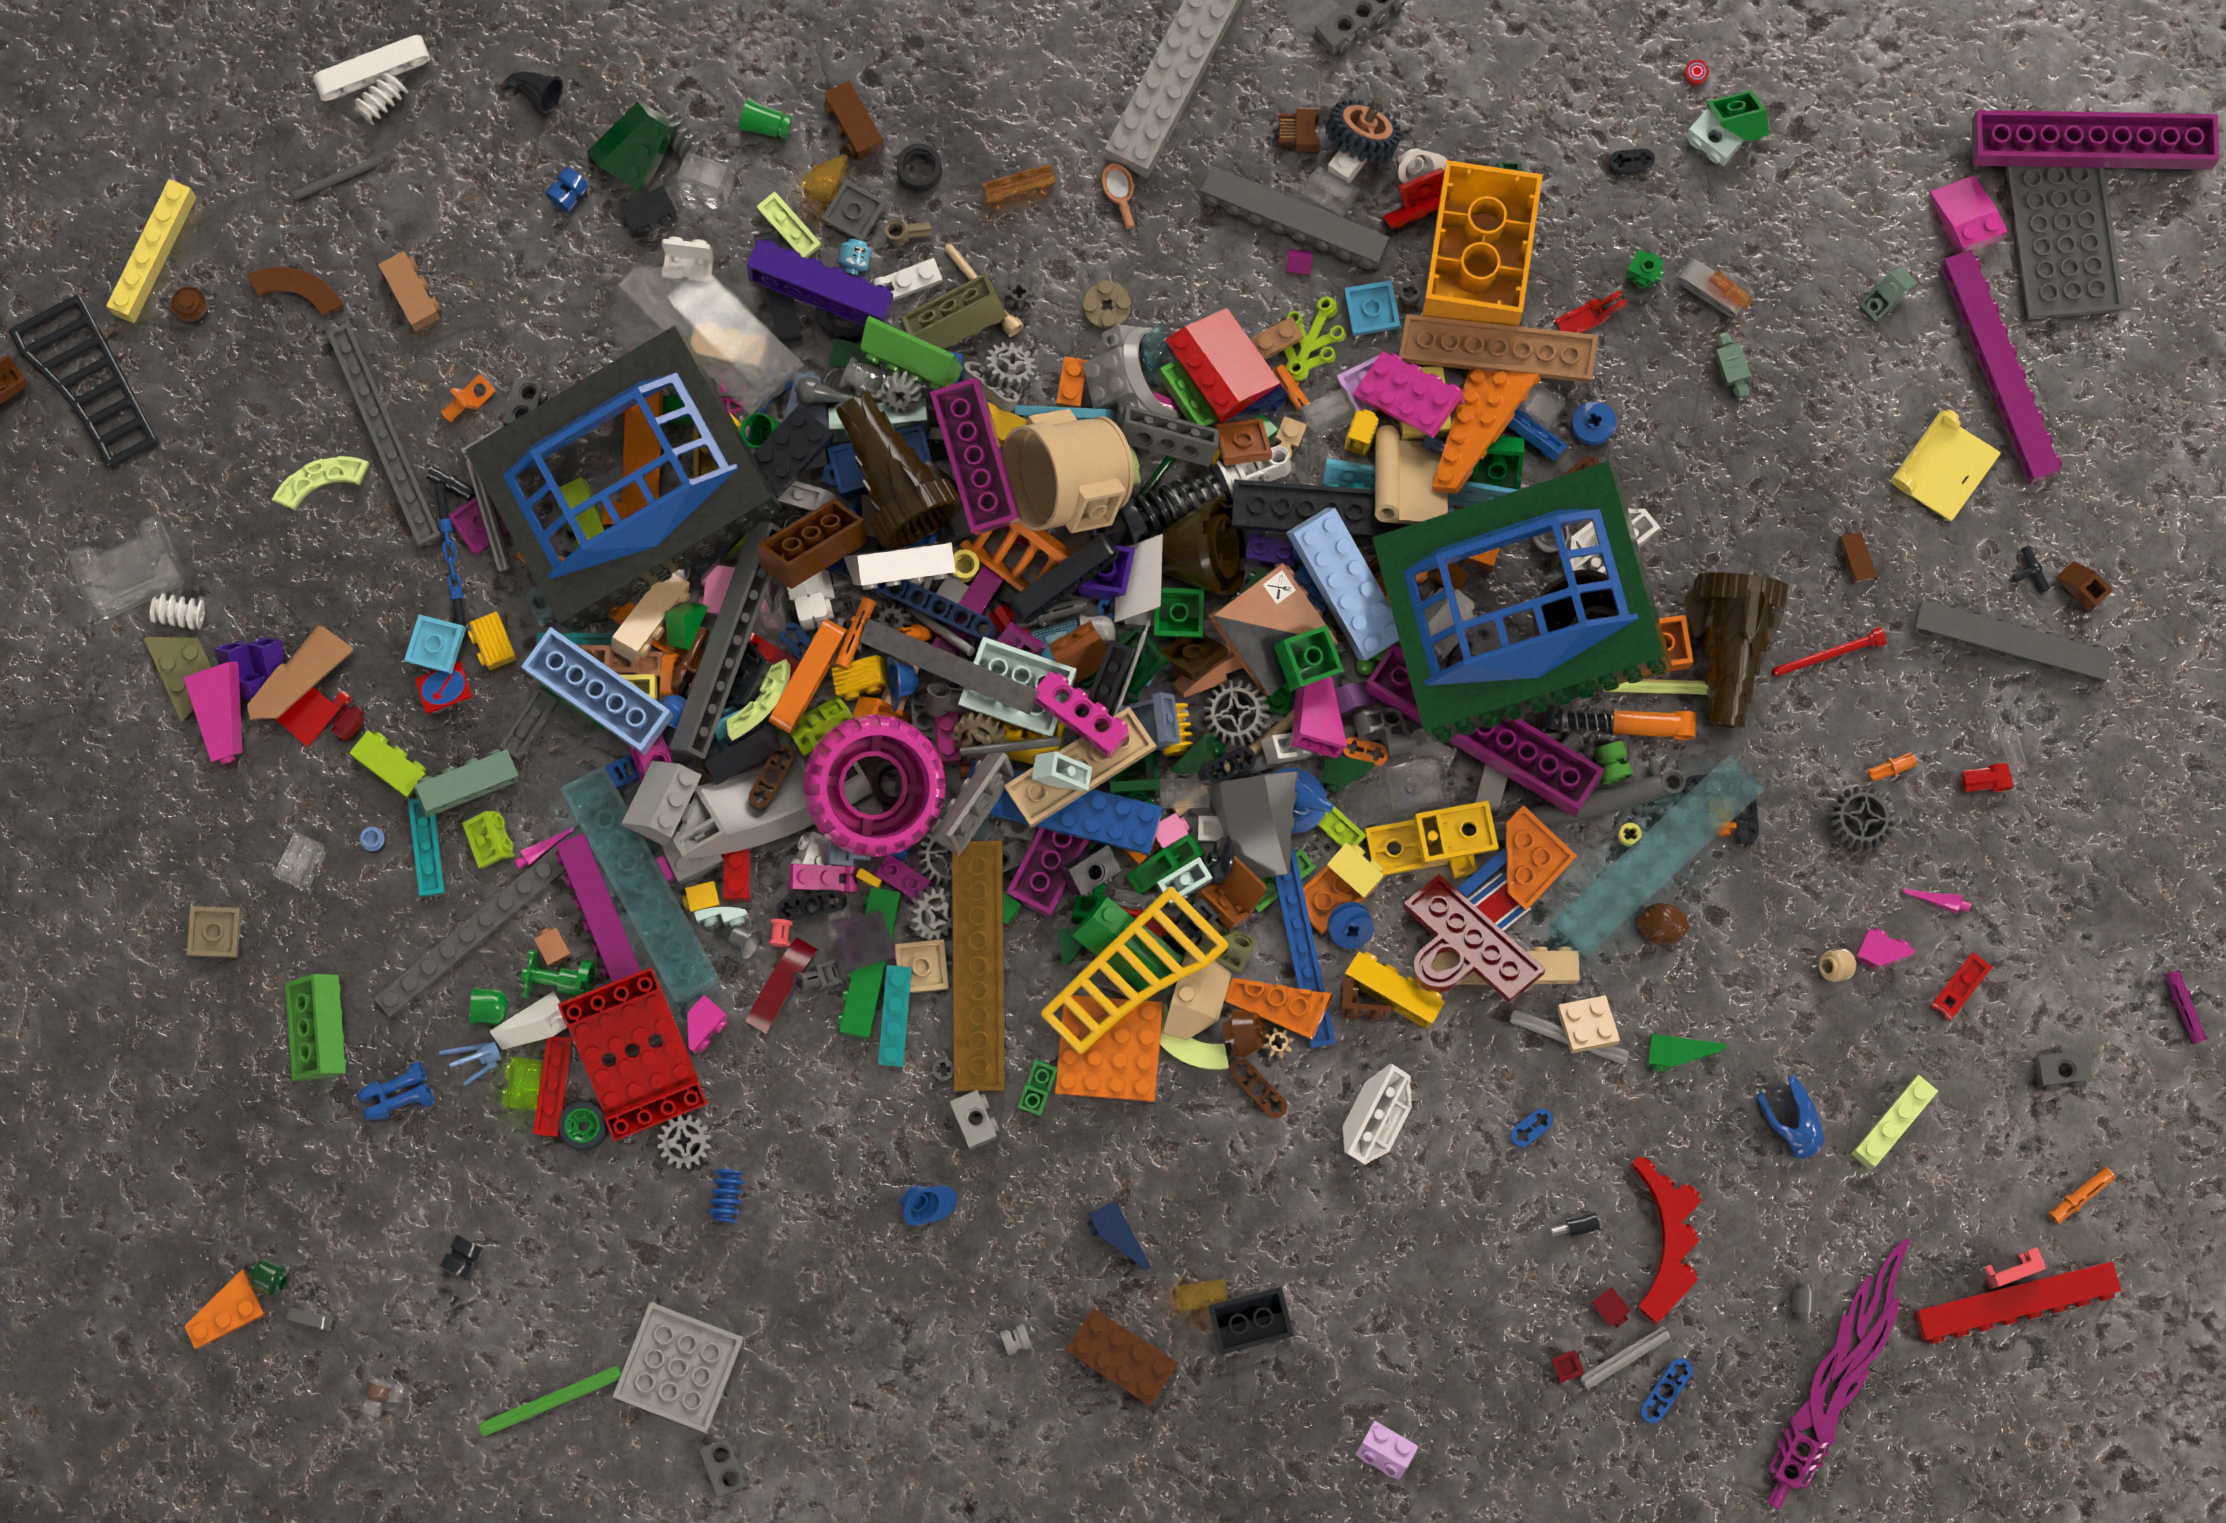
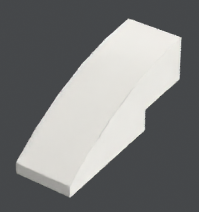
M1292 733L1272 735L1261 741L1267 765L1295 761L1322 754L1291 746Z

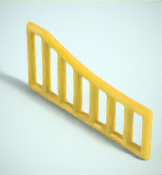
M1169 887L1041 1011V1016L1077 1053L1083 1054L1107 1030L1140 1003L1165 987L1210 966L1228 948V942L1173 887ZM1170 899L1216 944L1206 956L1160 910ZM1154 917L1197 962L1182 968L1142 926ZM1135 934L1173 973L1159 980L1124 944ZM1118 952L1150 986L1137 993L1106 961ZM1098 969L1129 998L1119 1008L1089 980ZM1081 986L1110 1014L1100 1024L1071 997ZM1063 1003L1091 1031L1081 1042L1053 1014Z

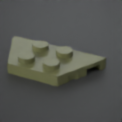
M146 637L144 640L181 722L185 723L194 708L184 677L212 668L201 641L196 637Z

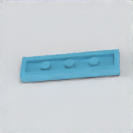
M1016 405L1015 415L1023 416L1027 420L1029 416L1070 409L1077 420L1100 416L1114 420L1115 410Z

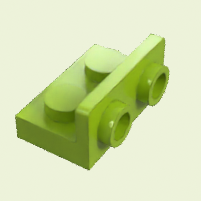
M485 811L462 823L478 868H486L501 859H509L515 856L512 841L508 838L504 827V819L498 811Z

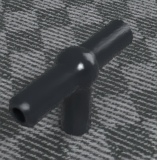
M2029 545L2023 547L2021 551L2029 567L2012 574L2013 581L2017 583L2034 576L2041 592L2049 590L2050 587L2042 572V566L2037 562Z

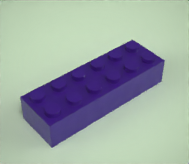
M758 239L747 263L749 281L864 327L868 316L887 324L894 308L893 293L886 286H874L861 276H849L838 267L829 268L824 266L820 260L804 258L793 249H787L786 251L770 240L761 241Z

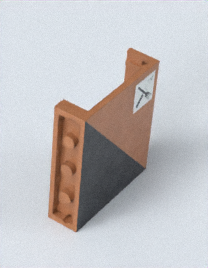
M1283 563L1276 564L1274 570L1223 608L1214 610L1208 615L1213 625L1263 695H1271L1287 683L1274 644L1326 625L1322 620L1323 614L1316 605L1312 606L1308 600L1309 594L1306 589L1296 583L1294 572ZM1327 625L1333 643L1336 646L1339 644L1335 639L1337 634L1330 625Z

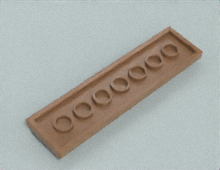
M1406 314L1399 356L1406 363L1469 370L1480 369L1487 372L1539 373L1541 378L1592 383L1599 337L1593 334Z

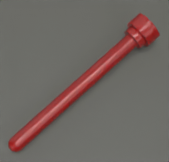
M1881 626L1873 628L1865 637L1776 666L1772 669V673L1774 676H1780L1869 645L1871 647L1876 646V648L1887 645L1885 633Z

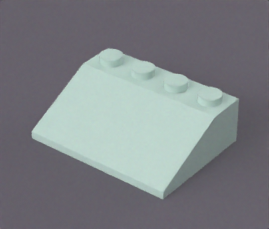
M983 637L974 663L1033 689L1037 688L1050 671L1055 675L1057 673L1063 675L1069 681L1068 684L1071 687L1076 678V668ZM964 687L958 706L982 712V714L987 716L991 715L993 718L1048 737L1053 736L1059 721L1036 703H1034L1031 714H1026ZM1059 694L1055 699L1060 703L1067 702L1068 696Z

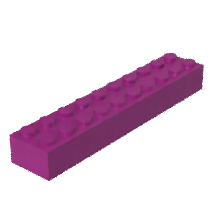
M1977 110L1971 120L1973 166L2213 169L2220 160L2218 114Z
M1392 644L1367 681L1366 693L1390 707L1397 708L1403 715L1422 726L1403 651L1400 647ZM1521 719L1515 721L1503 720L1496 727L1485 728L1484 726L1476 729V732L1465 736L1458 734L1452 736L1453 739L1448 741L1575 818L1583 809L1604 773L1602 767Z

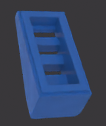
M632 754L605 766L617 791L640 779L633 763ZM626 764H629L633 772L630 776L624 767ZM620 769L624 779L620 780L615 770Z

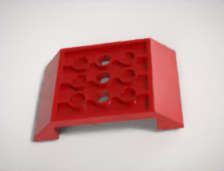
M652 966L558 1003L559 1010L566 1027L570 1030L614 1142L707 1105L697 1073ZM653 1034H659L662 1036L663 1042L660 1046L654 1047L649 1044V1037ZM634 1043L639 1046L640 1050L637 1055L630 1056L625 1052L628 1044ZM606 1053H613L616 1056V1061L612 1065H605L602 1062V1056Z

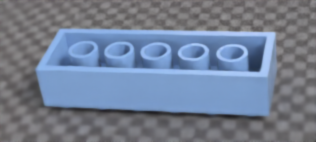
M1327 507L1286 532L1358 659L1366 661L1399 640L1391 606L1335 508Z
M551 627L521 666L531 677L644 756L674 716L665 706Z

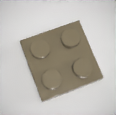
M190 906L187 956L238 958L242 909Z

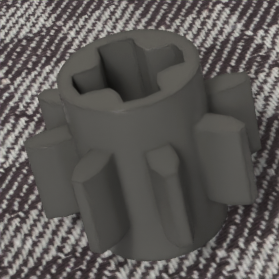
M1020 279L1014 285L1008 283L1010 292L1004 293L1005 299H1011L1009 307L1016 306L1019 311L1025 305L1031 307L1029 298L1034 297V292L1028 291L1030 283L1023 284ZM1017 292H1022V298H1017Z

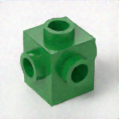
M1638 249L1625 277L1633 280V283L1640 288L1647 287L1652 289L1655 282L1660 283L1665 273L1662 270L1664 261L1660 260L1661 258L1655 253H1646Z

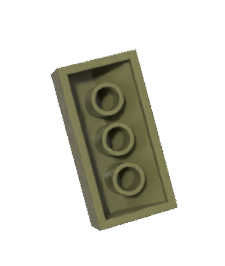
M984 273L901 316V319L908 334L941 349L957 345L960 340L968 336L978 334L982 329L990 325L998 324L1003 318L1007 317V314L987 273Z

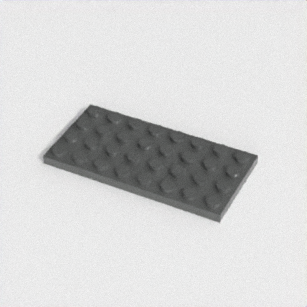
M2005 166L2027 320L2123 311L2125 307L2104 168Z

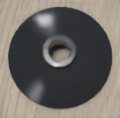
M1221 837L1206 858V865L1209 867V873L1212 876V884L1215 886H1221L1226 882L1232 868L1234 851L1232 841L1228 837Z

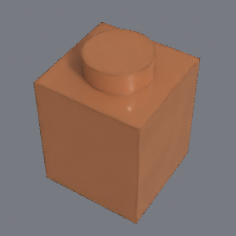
M546 928L538 933L539 937L534 939L547 965L551 969L573 957L557 928Z

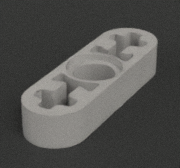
M973 361L964 364L961 373L964 381L977 377L982 381L986 398L1001 410H1015V406L1019 401V395L1013 389L1007 390L1004 384L998 387L997 380L990 381L991 374H985L986 368L981 364Z

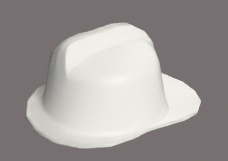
M1418 148L1410 149L1397 158L1399 162V179L1406 183L1439 168L1445 170L1447 159L1437 153L1423 151Z

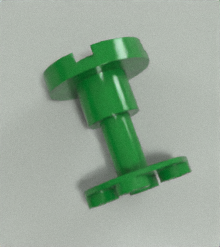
M529 950L527 956V964L529 965L528 968L523 967L521 982H525L521 990L522 999L529 1000L535 983L557 987V992L574 995V997L592 990L590 986L595 974L594 961L583 959L579 970L561 968L560 972L539 969V952L537 950Z

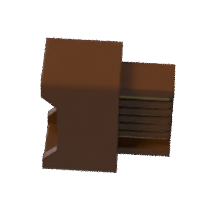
M1296 107V113H1279V146H1295V152H1319L1320 139L1315 135V124L1319 121L1320 108Z

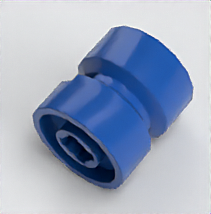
M565 166L557 176L558 182H553L546 190L545 195L556 206L566 212H570L577 203L576 197H581L590 185L581 175Z

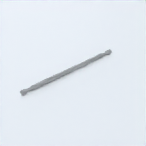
M1146 621L1145 629L1141 635L1113 716L1117 715L1121 709L1147 636V630L1151 624L1150 621Z

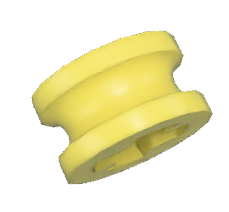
M1626 823L1621 827L1618 838L1623 845L1631 847L1639 842L1642 832L1638 825ZM1624 830H1634L1636 832L1634 834L1636 839H1625L1626 833H1623Z

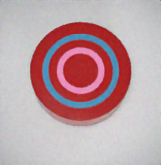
M1701 60L1689 62L1684 71L1685 79L1692 85L1703 84L1709 75L1707 64Z

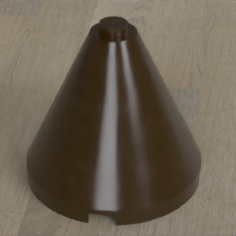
M1227 498L1208 499L1156 535L1163 534L1161 573L1220 596L1234 595L1239 591L1245 576V570H1239L1240 559L1246 557V544L1243 529L1231 528L1232 505L1224 503L1227 501Z

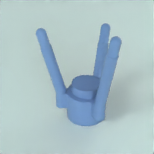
M485 1041L476 1045L443 1050L439 1052V1055H451L477 1050L476 1054L449 1063V1067H455L478 1058L481 1064L487 1063V1065L463 1082L464 1085H468L489 1069L497 1067L496 1061L501 1060V1056L495 1041L490 1043Z

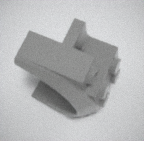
M1117 325L1101 333L1103 340L1096 343L1099 356L1083 364L1093 409L1115 410L1114 419L1116 425L1126 405L1180 419V411L1166 407L1153 395L1145 381L1139 362V346L1144 344L1143 340L1154 335H1161V331L1158 328Z

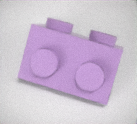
M1374 1420L1355 1455L1365 1463L1380 1469L1387 1476L1400 1480L1418 1446Z

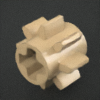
M1274 1028L1272 1036L1266 1034L1265 1038L1269 1043L1264 1044L1263 1049H1270V1058L1274 1054H1279V1058L1283 1059L1285 1051L1288 1053L1292 1052V1049L1287 1045L1292 1043L1294 1039H1287L1286 1029L1283 1033H1278L1277 1029ZM1275 1038H1279L1280 1042H1285L1282 1044L1281 1049H1278L1276 1045L1272 1046Z

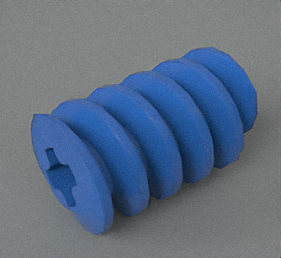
M717 1169L715 1173L721 1178L715 1179L713 1183L719 1188L711 1191L717 1198L710 1199L709 1201L715 1208L708 1209L707 1213L713 1216L711 1218L713 1220L737 1224L738 1221L731 1216L740 1213L739 1210L734 1208V1205L742 1203L741 1200L736 1198V1195L744 1193L743 1190L738 1188V1185L746 1184V1181L739 1178L740 1175H745V1173L729 1169Z

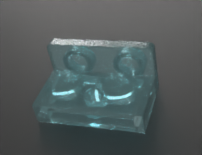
M1163 322L1158 324L1141 340L1143 362L1150 370L1155 369L1158 371L1163 367L1162 357L1169 352L1165 339L1170 336L1169 328Z

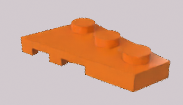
M242 1269L184 1326L195 1349L265 1315L257 1295L250 1285V1280L245 1270Z

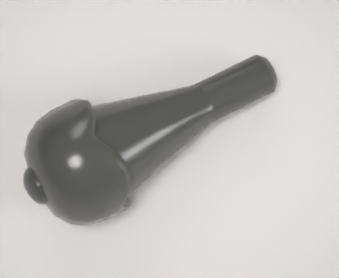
M812 377L802 378L794 388L798 401L807 405L823 402L845 403L849 399L856 397L837 392L819 383L816 378Z

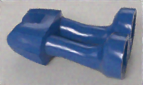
M420 1061L412 1063L403 1075L379 1084L377 1080L373 1081L356 1094L359 1102H366L377 1097L380 1099V1104L363 1110L365 1120L389 1118L391 1111L410 1103L418 1102L424 1107L435 1105L433 1093L426 1083L392 1098H387V1094L427 1081L424 1067Z

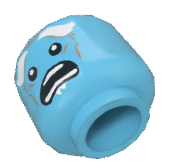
M848 239V242H844L841 245L838 265L844 267L846 273L858 275V271L863 272L867 270L871 249L867 247L866 242Z

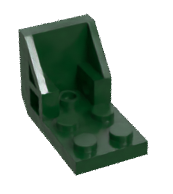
M1157 749L1109 779L1110 794L1134 800L1159 799L1160 778Z

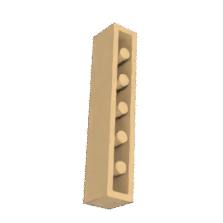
M1533 947L1532 951H1526L1545 968V974L1533 984H1577L1579 982V951H1572V947H1558L1557 951H1547V947ZM1442 952L1435 957V961L1431 966L1433 970L1441 972L1457 966L1459 959L1453 953ZM1472 972L1458 985L1488 984L1475 972Z

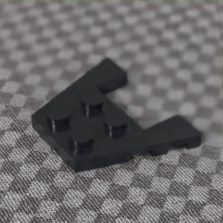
M749 640L725 706L745 707L751 702L772 666ZM688 681L680 694L686 700L688 697L685 695L690 684Z

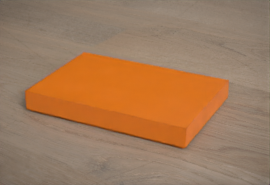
M1328 865L1303 886L1310 924L1321 937L1329 931L1327 926L1328 917L1336 907L1346 902L1361 903L1366 899Z

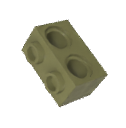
M1215 920L1211 926L1228 942V948L1215 961L1241 973L1257 939L1234 928L1229 930L1222 922ZM1204 933L1198 948L1206 956L1216 944Z

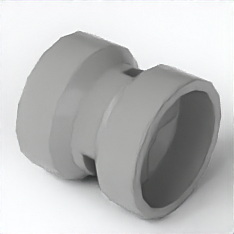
M1024 1324L1016 1326L1015 1330L1000 1332L1008 1356L1016 1354L1017 1350L1021 1348L1026 1350L1032 1347Z

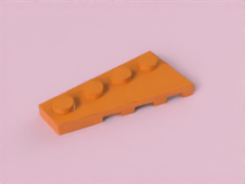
M1232 977L1224 1002L1244 1011L1258 1013L1260 1018L1313 1040L1333 994Z

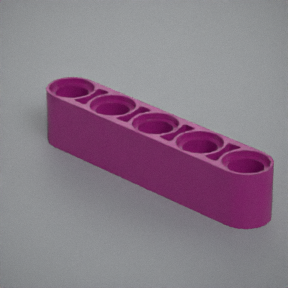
M983 566L959 604L984 616L1006 580L989 567ZM962 614L958 616L956 623H965L968 618L967 615ZM944 625L945 628L950 630L952 633L960 637L965 642H967L970 638L969 636ZM940 635L937 636L932 644L956 656L961 651Z

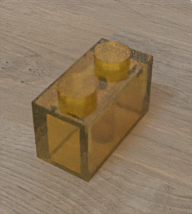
M1225 1279L1175 1286L1178 1314L1206 1310L1208 1305L1228 1300Z

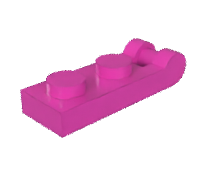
M790 864L789 889L857 892L855 875L858 873V867ZM839 874H845V884L839 883Z

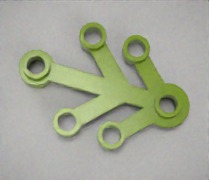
M1323 297L1318 301V314L1308 335H1306L1302 325L1303 319L1298 311H1292L1287 315V319L1291 316L1299 317L1296 324L1304 336V339L1299 342L1301 350L1298 357L1292 346L1284 350L1289 361L1286 368L1296 382L1303 381L1308 376L1310 369L1324 363H1332L1336 359V353L1333 348L1324 346L1333 342H1341L1346 337L1343 327L1337 325L1331 328L1330 333L1318 338L1326 319L1333 317L1337 313V305L1331 297ZM1330 303L1329 307L1322 308L1324 304ZM1341 331L1340 336H1334L1335 332ZM1324 347L1320 355L1308 359L1311 352ZM1327 352H1331V353H1332V355H1331L1330 357H1328V358H1325V357H1324V355H1325ZM1295 367H1301L1299 371H1293Z

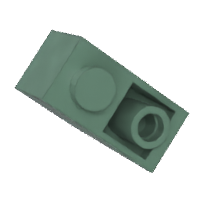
M1900 266L1891 271L1860 305L1875 321H1878L1901 301L1918 282Z

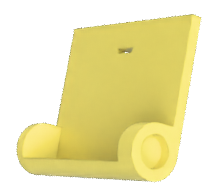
M1948 409L1947 411L1941 410L1893 475L1891 481L1897 488L1952 522L1998 459L2001 452L1961 428V423L1958 420L1959 416L1954 411Z

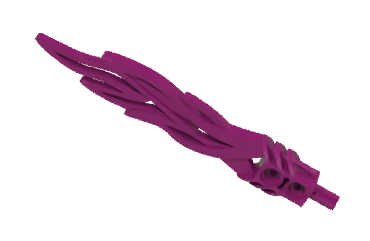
M1910 1238L1901 1242L1881 1266L1877 1275L1873 1297L1866 1313L1864 1314L1872 1275L1867 1276L1859 1286L1847 1315L1841 1316L1834 1347L1820 1362L1813 1375L1809 1399L1793 1417L1790 1416L1788 1420L1789 1428L1787 1430L1784 1427L1782 1432L1783 1440L1781 1441L1779 1438L1777 1441L1778 1450L1769 1466L1770 1471L1774 1474L1772 1479L1777 1482L1766 1502L1771 1507L1780 1510L1790 1490L1795 1491L1798 1488H1807L1816 1470L1823 1467L1824 1463L1820 1464L1822 1458L1829 1455L1830 1451H1826L1836 1441L1834 1440L1840 1410L1855 1397L1865 1383L1870 1371H1864V1369L1882 1350L1895 1323L1900 1298L1897 1297L1893 1300L1894 1285L1898 1270L1910 1244ZM1896 1257L1888 1279L1883 1311L1865 1336L1867 1326L1880 1298L1884 1274L1888 1265ZM1861 1295L1856 1324V1334L1860 1343L1847 1356L1852 1338L1854 1313ZM1882 1330H1883L1882 1336H1881V1338H1880L1878 1344L1876 1345L1875 1349H1874V1350L1872 1351V1353L1866 1358V1356L1868 1355V1353H1869L1870 1350L1872 1349L1873 1345L1875 1344V1342L1877 1341V1339H1878L1880 1333H1881ZM1833 1358L1828 1375L1820 1386L1822 1376ZM1847 1367L1828 1402L1824 1414L1823 1402L1828 1384L1837 1378ZM1857 1383L1856 1387L1846 1396L1851 1385ZM1812 1427L1816 1441L1803 1435L1800 1431ZM1797 1444H1804L1807 1447L1808 1454L1806 1457H1801L1797 1454ZM1779 1457H1780V1460H1781V1461H1780V1463H1779L1777 1469H1775L1774 1467H1775V1465H1776V1463H1777V1461H1778V1459H1779ZM1786 1466H1791L1796 1470L1797 1475L1795 1479L1791 1480L1785 1476L1784 1470ZM1806 1472H1809L1804 1484H1802L1801 1482Z

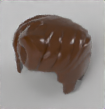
M1666 903L1652 904V906L1645 908V911L1639 913L1634 919L1636 927L1640 929L1641 934H1644L1648 941L1661 945H1672L1680 942L1690 929L1685 913L1679 908Z

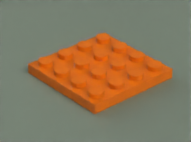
M1071 996L1098 1024L1110 1015L1093 997ZM1108 998L1117 1008L1129 1000ZM1143 1001L1107 1030L1083 1054L1077 1053L1060 1036L1055 1094L1155 1102L1164 1003ZM1064 1004L1062 1023L1081 1042L1091 1031Z

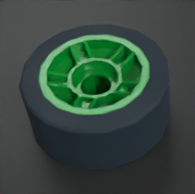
M578 1102L570 1105L564 1110L559 1119V1131L562 1139L576 1150L588 1151L594 1149L604 1141L607 1135L608 1126L603 1112L589 1102ZM580 1122L588 1124V1128L585 1131L580 1130Z

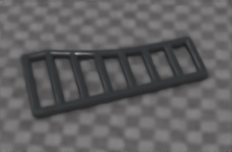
M76 294L9 330V334L20 355L34 366L72 407L108 468H112L158 443L159 440L81 294ZM77 305L83 317L29 345L25 344L21 336L22 333ZM85 326L89 327L93 335L92 338L44 363L33 354ZM96 346H99L104 356L61 380L51 371ZM107 366L110 367L114 378L78 397H75L68 388L70 385ZM120 386L125 396L124 399L91 416L87 414L82 405ZM131 407L136 417L135 419L102 436L100 435L95 424ZM139 427L142 428L147 439L114 456L111 455L106 444Z

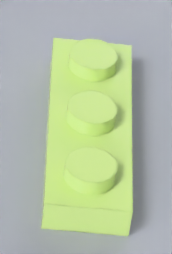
M773 192L756 206L757 210L777 230L793 250L799 252L802 257L808 258L822 246L820 241L776 192Z

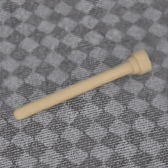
M952 244L945 245V252L967 279L971 281L977 278V274ZM1005 310L1007 317L1002 319L1003 330L1009 337H1012L1023 328L1024 324L1018 317L1009 315Z

